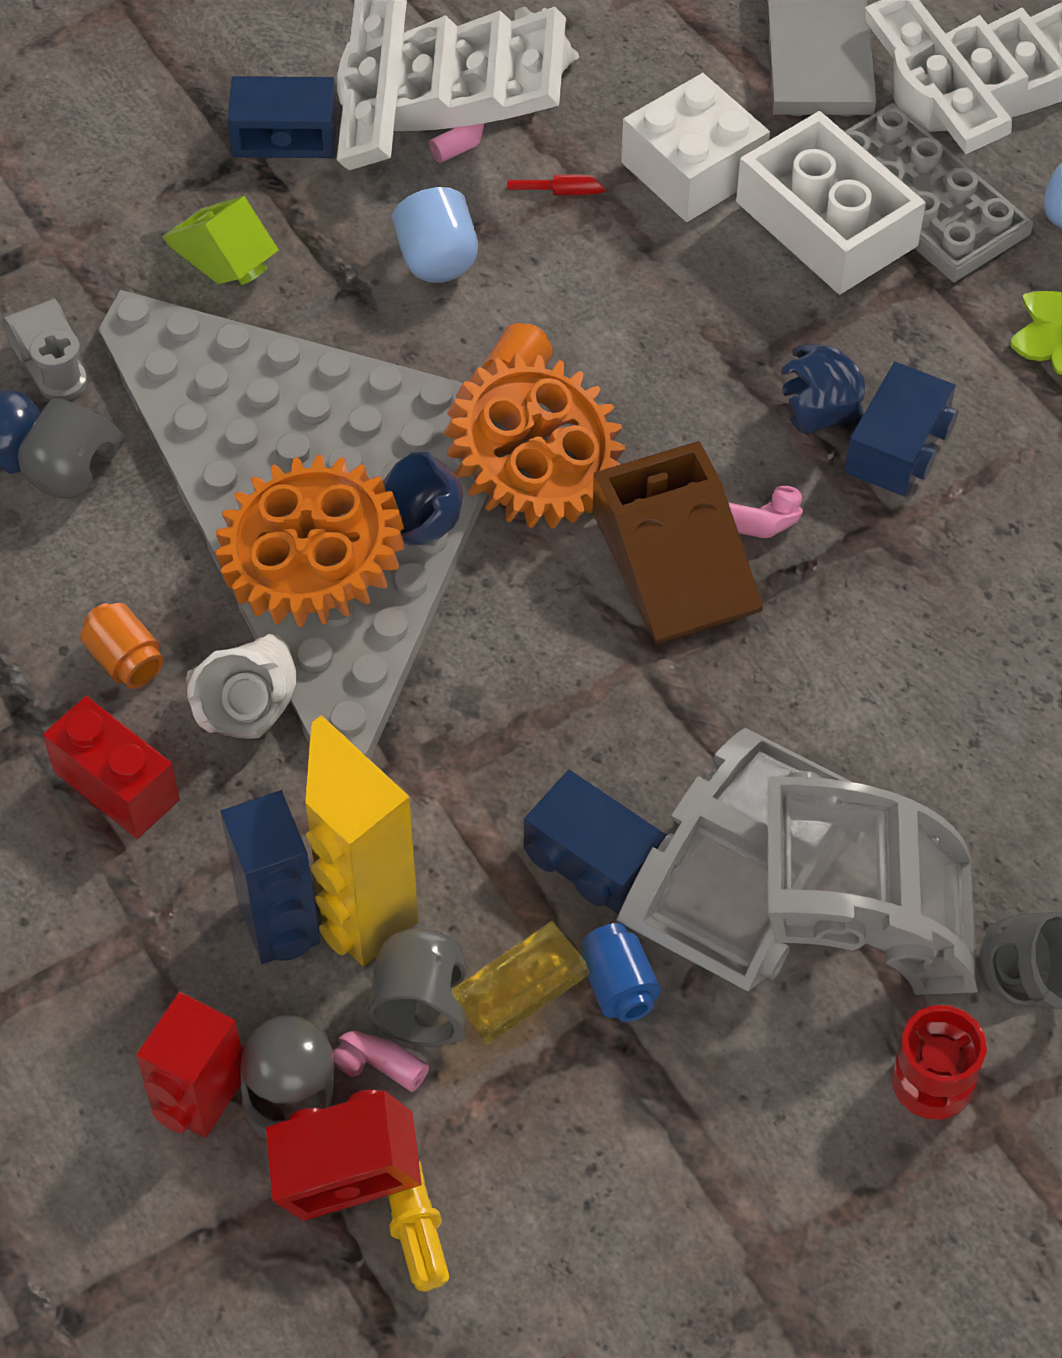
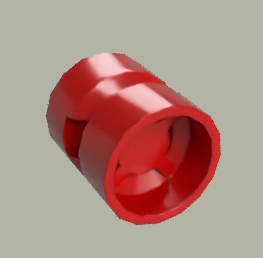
M951 1005L929 1006L916 1012L907 1021L892 1070V1087L899 1102L911 1113L925 1119H946L959 1114L969 1104L987 1053L986 1036L979 1022L966 1011Z

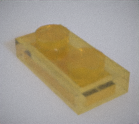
M551 921L451 989L456 1001L464 1008L468 1017L467 1021L487 1046L590 975V971L582 956L554 922Z

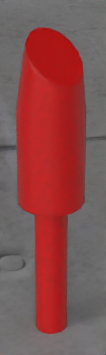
M554 174L553 180H507V190H553V195H591L607 191L595 175Z

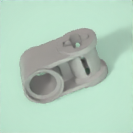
M51 298L3 317L4 329L14 353L19 361L24 363L45 398L49 400L61 398L69 401L77 398L84 392L88 381L85 370L78 360L81 351L79 341L70 328L63 310L56 299Z

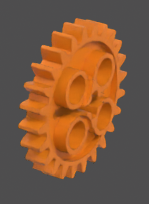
M517 353L513 356L508 366L501 359L495 358L487 371L481 367L477 368L469 382L465 381L456 394L457 399L454 400L447 412V415L452 419L444 430V435L455 440L446 454L447 457L463 459L454 474L456 477L472 476L474 483L468 491L470 496L477 495L483 491L489 495L485 506L487 511H491L501 503L506 506V521L511 522L518 512L525 513L529 528H533L542 515H544L550 528H555L564 516L573 524L583 514L584 510L592 513L594 472L620 465L617 459L624 452L625 445L613 441L622 430V425L606 422V418L614 409L613 404L597 405L594 400L601 388L595 386L585 391L580 386L584 375L582 371L575 373L569 379L564 376V361L559 360L552 370L545 369L542 355L537 354L530 366L527 367L521 355ZM539 404L548 407L551 412L545 411ZM491 420L500 423L506 431L497 428ZM568 423L573 424V426H567V427H565V428H563V427L558 428V427L563 426V425L568 424ZM564 450L573 453L578 458V460H575L568 456ZM507 452H508V453H511V454H509V455H507V456H504V457H501V458L495 456V455H500V454H504V453H507ZM517 468H522L529 472L533 479L522 475Z
M317 455L312 467L304 468L301 460L295 457L293 458L291 472L284 474L274 464L271 466L272 480L266 483L262 479L253 476L250 478L255 490L252 495L243 492H236L234 494L240 510H223L222 516L227 527L216 530V536L221 547L215 550V554L222 568L220 571L228 588H232L240 604L249 602L254 615L257 617L269 609L274 623L280 624L290 612L293 614L298 627H303L309 613H316L321 624H327L329 609L335 607L341 614L348 617L350 616L348 601L355 598L361 603L368 605L371 603L366 588L371 585L385 589L388 584L383 570H398L399 568L395 552L404 550L405 546L400 533L404 529L400 512L392 491L386 492L382 478L376 476L369 479L366 467L363 464L349 472L345 458L340 457L331 468H326L322 455Z

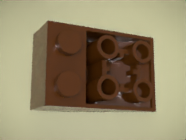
M700 441L594 472L592 514L655 645L763 611V604L722 482Z

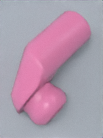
M791 486L777 487L772 494V502L759 509L728 502L738 533L759 538H771L796 524L803 513V509L800 507L803 499L802 494L798 489Z

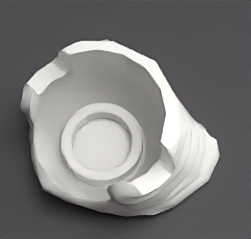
M268 634L263 638H257L254 642L239 647L214 651L199 666L187 672V698L190 702L193 716L199 727L208 733L219 732L226 736L242 739L260 738L283 713L291 701L296 686V669L290 647L278 635Z

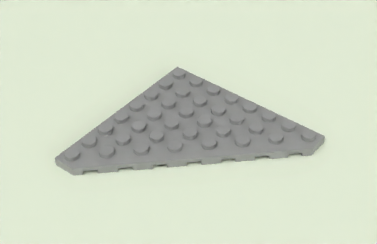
M123 290L119 291L98 328L101 343L119 371L121 382L136 411L140 412L148 427L149 436L165 467L168 466L177 483L178 492L194 523L198 524L206 539L208 550L219 571L222 568L215 550L221 546L216 536V530L227 527L222 516L223 510H240L234 494L236 492H243L252 495L255 490L250 478L255 476L267 483L273 479L271 466L274 464L285 474L291 472L293 458L295 457L301 460L304 468H311L317 455H322L326 468H331L340 457H344L349 472L363 464L366 467L369 479L380 476L383 481L393 466L412 452L430 453L447 465L453 473H455L463 459L447 457L446 452L455 439L444 435V430L452 419L447 415V412L454 400L457 399L456 394L461 388L462 382ZM491 420L497 428L506 431L500 423ZM506 453L495 456L501 458L504 457ZM472 476L457 477L462 485L463 498L460 516L453 529L432 544L409 546L404 543V550L395 552L399 564L398 570H383L388 586L383 589L369 585L366 589L371 603L368 605L361 603L355 598L348 601L350 616L345 617L335 607L329 609L327 624L322 625L316 613H309L303 627H298L293 614L290 612L280 624H275L269 609L257 617L254 615L249 602L243 604L238 602V608L255 640L260 637L263 638L268 634L278 635L290 647L296 669V686L291 701L288 704H291L309 745L311 722L322 715L367 758L371 759L488 495L484 491L473 496L468 494L471 485L474 483Z

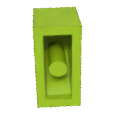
M245 196L201 208L162 236L168 246L217 284L238 280L240 285H244L254 280L267 270L264 261L279 251Z

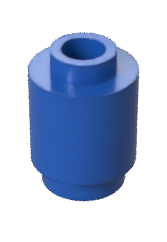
M621 923L604 925L586 935L580 944L583 952L580 963L603 1015L608 1018H619L622 1022H630L640 1019L651 1012L654 1008V1001L661 993V987L638 937L633 933H629L627 927Z

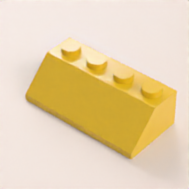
M320 715L311 722L305 798L309 827L306 837L312 849L313 864L311 865V871L316 878L318 895L315 896V901L320 909L322 921L319 930L325 941L335 952L340 955L348 952L365 967L377 957L386 939L401 930L410 929L419 922L410 796L329 721Z

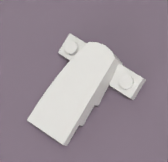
M354 0L350 42L345 47L337 73V93L340 104L343 106L337 161L346 169L352 170L391 158L393 131H422L470 126L504 120L559 106L566 17L556 7L511 21L501 11H497L459 26L455 25L447 16H443L404 32L407 0Z
M880 0L865 7V22L894 59L893 98L897 106L927 132L948 131L965 154L1011 134L1012 117L1062 101V2L1032 17L1022 7L990 24H987L979 15L946 34L920 0Z

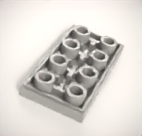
M766 0L773 115L803 116L813 115L818 111H821L824 115H840L845 117L875 114L876 93L870 27L865 22V7L868 6L867 0Z
M894 103L844 131L926 202L919 244L915 249L953 283L1031 235L1033 221Z

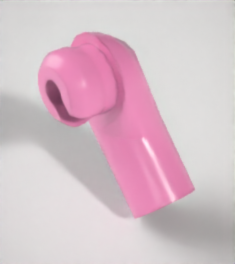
M484 123L451 128V130L430 139L428 144L433 158L438 163H442L476 147L481 142Z
M356 1030L349 1031L339 1037L340 1045L333 1050L334 1066L350 1077L360 1075L367 1062L411 1092L421 1085L429 1070L427 1063L394 1041Z

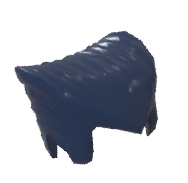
M808 344L793 348V356L798 357V359L786 363L781 373L782 375L790 373L798 375V377L783 384L782 387L784 396L796 394L789 399V403L795 413V416L789 420L800 433L809 434L824 428L857 425L864 415L861 401H863L866 389L864 377L856 364L840 349L829 345Z

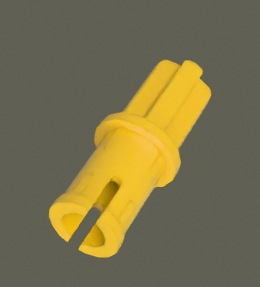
M419 1161L422 1185L387 1196L393 1218L389 1224V1230L392 1237L401 1241L411 1282L418 1291L427 1292L444 1286L449 1280V1273L437 1233V1228L442 1223L441 1215L437 1209L432 1208L425 1186L422 1165Z

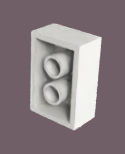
M821 111L816 112L740 158L736 202L839 295L911 251L919 244L926 202Z

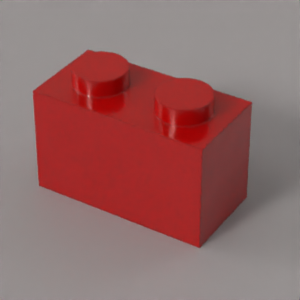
M87 695L43 733L53 772L137 840L180 801L172 763Z
M180 991L141 1046L136 1057L143 1078V1085L152 1109L151 1113L156 1120L175 1132L184 1133L186 1129H189L207 1138L241 1086L240 1063L242 1049L236 1020Z
M385 1090L359 1091L352 1094L348 1098V1102L325 1109H302L291 1114L289 1120L266 1127L272 1200L302 1221L422 1185L413 1112Z

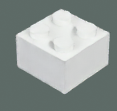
M701 73L623 118L621 163L683 220L688 222L737 193L740 158L768 142L770 131L709 77Z

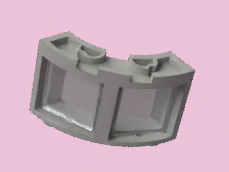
M744 728L731 737L715 754L713 763L720 766L719 769H714L713 772L709 771L704 779L697 776L671 815L672 820L680 824L675 834L669 833L663 839L658 849L652 847L616 921L738 987L749 991L766 977L773 980L781 970L790 950V946L784 943H775L768 916L767 777H785L792 772L809 771L825 779L851 781ZM790 822V889L814 890L825 872L849 844L857 846L864 835L827 825Z
M796 771L785 777H767L768 916L775 943L816 944L851 951L861 948L866 943L885 952L886 964L896 969L908 980L913 988L914 995L978 992L972 863L969 849L959 832L942 816L928 807L884 789L843 780L825 779L809 771Z

